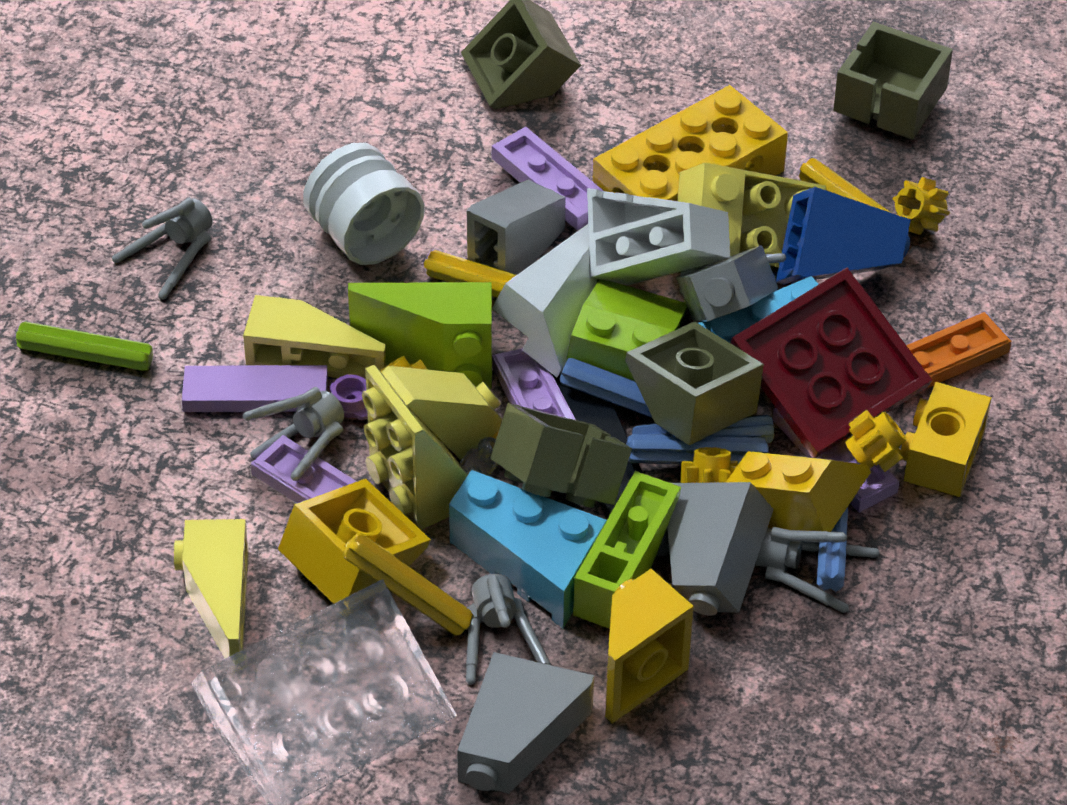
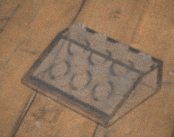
M383 579L202 670L191 683L215 730L268 805H292L457 716Z

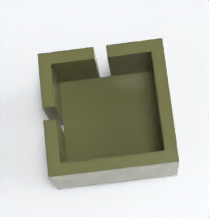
M872 22L858 42L857 50L853 49L837 72L833 111L868 124L872 119L878 121L877 127L914 139L947 89L953 49Z
M507 403L490 459L505 469V477L523 483L522 489L543 497H550L552 490L566 493V499L570 502L594 508L596 501L615 504L632 448L615 437H611L610 434L594 424Z

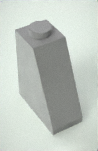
M526 180L471 205L467 209V260L518 275L532 265L565 230L566 197L530 180Z
M762 245L676 277L693 321H710L749 307L778 289Z
M751 482L671 483L681 487L680 497L667 527L672 585L694 606L693 610L697 613L708 616L716 615L717 612L739 613L774 509Z
M493 652L457 750L458 782L469 784L473 788L482 791L495 790L509 794L591 714L594 697V675Z

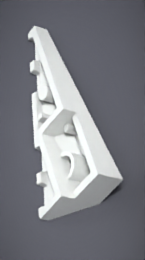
M588 224L505 283L492 307L495 312L528 337L522 351L555 377L562 373L567 359L571 334L582 306L598 280L590 277Z

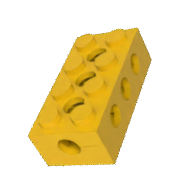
M728 85L593 158V182L603 191L678 201L680 172L704 162L776 176L785 169L788 132L731 85Z

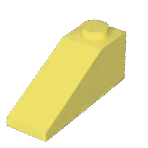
M255 295L243 335L246 365H327L328 377L339 378L352 374L361 376L366 379L365 368L375 365L379 370H382L386 367V347L380 341L302 300Z
M388 366L381 372L404 403L461 461L500 429L502 418L495 409L501 405V402L484 382L475 387L464 373Z
M185 520L184 539L175 540L174 543L175 570H184L186 591L232 671H242L249 553L246 520Z

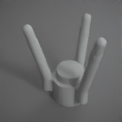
M188 197L177 206L144 220L142 223L144 229L162 225L131 243L112 257L114 263H119L166 234L176 243H191L158 293V297L161 300L167 298L200 248L211 240L207 230L212 227V215L206 205L195 198Z
M313 387L302 395L257 407L243 414L244 420L251 421L298 407L293 416L294 423L274 435L250 453V456L256 459L282 435L289 439L298 433L306 438L318 437L319 439L292 472L291 479L293 481H298L329 442L343 432V427L340 425L344 419L341 403L332 393L320 391L318 387Z
M768 527L755 563L756 566L767 568L765 579L782 582L842 613H846L849 610V606L845 602L786 572L788 567L798 568L802 550L819 552V542L842 543L847 540V535L843 532L802 531ZM846 544V555L877 558L880 554L877 548Z
M488 574L479 578L472 586L474 603L467 607L472 611L473 615L468 630L466 683L473 685L476 681L480 623L483 621L489 627L507 628L514 618L536 661L551 665L524 613L521 599L514 597L511 581L502 574Z

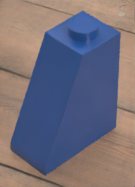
M818 187L793 195L782 253L786 255V260L779 263L776 282L791 284L810 276L815 280L830 278L847 267L852 274L878 271L901 264L910 247L908 231L911 219Z

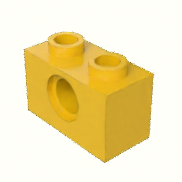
M935 382L929 400L920 398L913 420V426H917L916 432L907 431L905 435L907 441L901 447L902 460L907 461L904 481L960 497L986 430L992 397Z

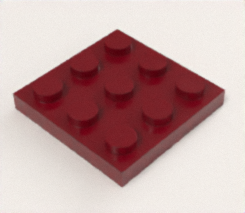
M848 267L735 335L730 344L764 364L761 380L762 390L812 458H817L853 435L849 430L851 428L849 423L865 410H868L873 418L879 416L882 412L888 413L926 389L932 382L931 377Z

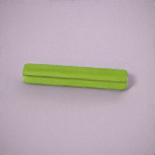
M26 321L20 324L16 333L17 346L20 349L140 371L148 370L153 359V349L149 343Z

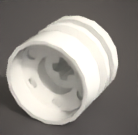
M351 143L336 149L322 159L310 174L303 193V204L314 221L319 223L324 232L330 234L334 243L350 260L360 265L377 264L397 254L417 234L424 218L425 203L420 193L403 175L396 172L393 164L386 160L377 148L368 143Z

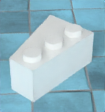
M587 188L591 278L632 285L730 258L728 212L686 202Z

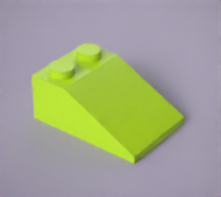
M599 279L582 306L571 334L566 361L568 358H574L635 381L626 363V353L681 328L688 309L686 303L616 282Z
M491 282L348 283L350 326L385 344L386 366L402 356H405L409 364H414L421 359L428 370L464 373L475 387L484 382L489 389H492Z

